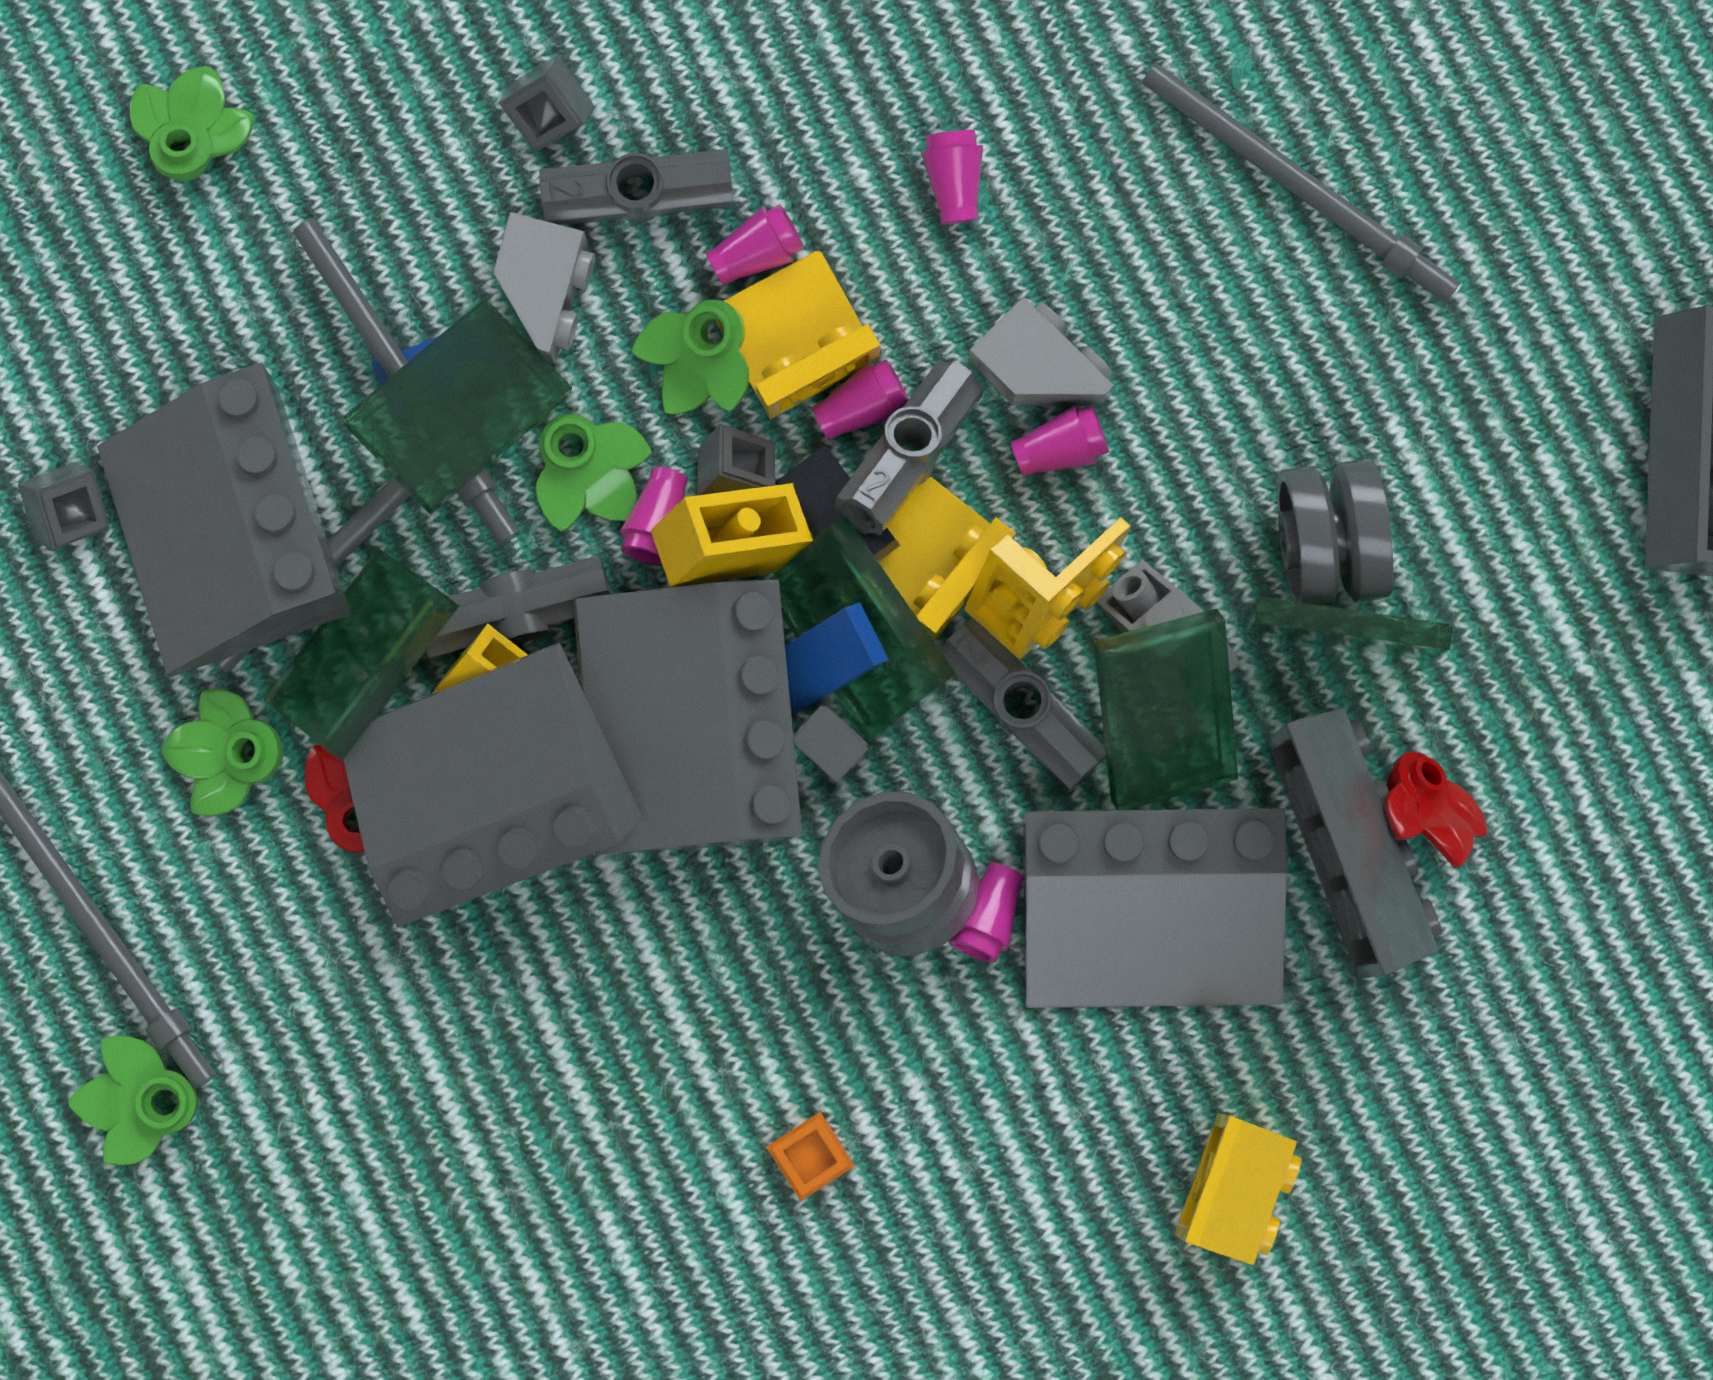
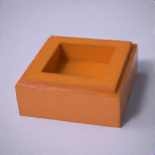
M821 1111L766 1146L800 1201L855 1167Z

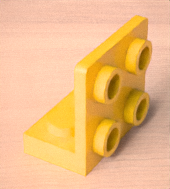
M815 251L724 300V302L732 305L743 319L745 337L740 350L749 367V383L770 420L852 376L869 361L874 364L880 360V344L868 323L862 326L820 251ZM715 320L721 333L724 334L722 324L718 320Z
M930 477L923 484L917 485L887 526L901 546L856 580L935 642L968 601L990 549L1007 534L1014 540L1016 532L997 517L990 524L935 479Z
M1120 517L1056 577L1047 570L1044 561L1038 554L1029 548L1021 547L1007 534L990 549L964 610L1019 660L1037 644L1044 650L1047 649L1066 630L1070 623V620L1066 617L1078 605L1087 611L1108 590L1111 582L1107 577L1126 556V552L1121 548V545L1131 526Z

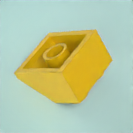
M1217 1113L1174 1235L1192 1245L1254 1265L1258 1253L1267 1256L1273 1246L1280 1224L1279 1218L1271 1216L1279 1192L1287 1194L1291 1192L1301 1166L1302 1157L1293 1154L1297 1141L1238 1118Z

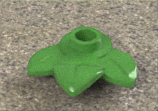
M208 66L193 68L184 72L172 83L169 92L156 86L141 84L133 93L130 102V119L133 130L141 139L149 143V155L154 167L161 174L176 181L193 180L204 173L212 158L235 153L248 140L254 124L253 113L244 109L225 108V94L222 81L218 74ZM178 144H190L183 151L171 150L172 147Z
M706 300L695 305L688 314L662 313L652 319L641 331L632 348V353L636 357L650 363L665 365L663 370L662 398L663 407L667 414H681L696 410L706 403L710 397L721 408L733 411L741 402L748 389L749 367L740 350L744 342L745 326L740 313L727 302ZM718 320L723 326L724 334L722 339L714 344L708 337V328L713 321Z
M565 414L551 420L545 426L540 436L539 450L546 465L537 480L535 488L537 500L544 516L560 532H564L571 527L584 509L605 520L625 522L637 502L635 484L628 470L639 466L652 454L651 448L643 436L627 424L612 422L595 426L592 421L577 414ZM576 436L583 441L581 453L572 458L562 455L560 452L562 441L567 437Z
M221 689L202 691L199 699V715L201 720L188 722L175 728L167 736L161 748L163 757L172 769L185 777L195 778L190 804L191 812L201 816H217L240 807L244 803L252 784L260 783L270 778L279 768L284 754L283 744L276 730L266 722L254 720L245 699L240 695ZM251 740L255 747V754L251 761L246 762L243 757V749L245 743Z
M110 1036L103 1038L101 1041L102 1058L108 1074L100 1075L83 1085L70 1097L68 1104L84 1122L97 1129L108 1131L103 1148V1160L105 1163L116 1165L136 1164L153 1154L164 1135L177 1133L189 1125L197 1111V1093L187 1077L179 1072L166 1069L163 1059L155 1046L145 1040L131 1036ZM163 1090L171 1091L177 1101L174 1111L168 1115L162 1114L156 1107V1098Z

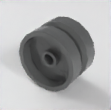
M1372 458L1339 462L1331 476L1330 493L1326 480L1315 466L1281 470L1277 488L1279 540L1288 586L1296 608L1301 610L1330 606L1338 594L1340 578L1343 588L1355 603L1387 599L1391 596L1393 585L1391 528L1382 479L1377 465Z
M880 792L856 801L835 819L821 844L818 871L825 895L867 945L888 955L917 956L942 947L964 928L976 906L979 876L971 852L959 838L950 821L935 804L910 792Z

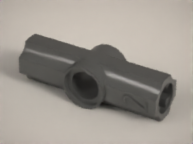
M728 149L661 157H649L642 153H629L619 157L614 162L539 170L544 220L558 225L616 219L644 223L662 214L734 207ZM643 176L654 183V187L647 197L636 201L629 200L621 195V188L629 178Z
M938 360L905 406L889 416L882 437L836 497L835 508L844 516L847 524L865 535L867 533L881 535L917 485L923 484L931 477L936 459L983 395L984 387L976 380L972 370L955 360L951 362ZM912 443L922 450L908 451L901 448L898 444Z
M599 555L537 573L533 569H524L501 574L480 583L479 589L449 595L432 602H425L415 606L421 638L428 657L431 660L464 652L487 623L513 644L540 638L549 634L551 627L574 622V599L610 595L612 592L602 558Z
M971 618L956 630L937 651L936 657L992 712L1000 726L1010 734H1013L1069 792L1082 783L1109 755L1110 752L1050 692L1045 681L1035 673H1031L974 618ZM1028 689L1038 696L1041 706L1034 716L1027 719H1018L1008 714L1004 708V702L1007 696L1014 690Z

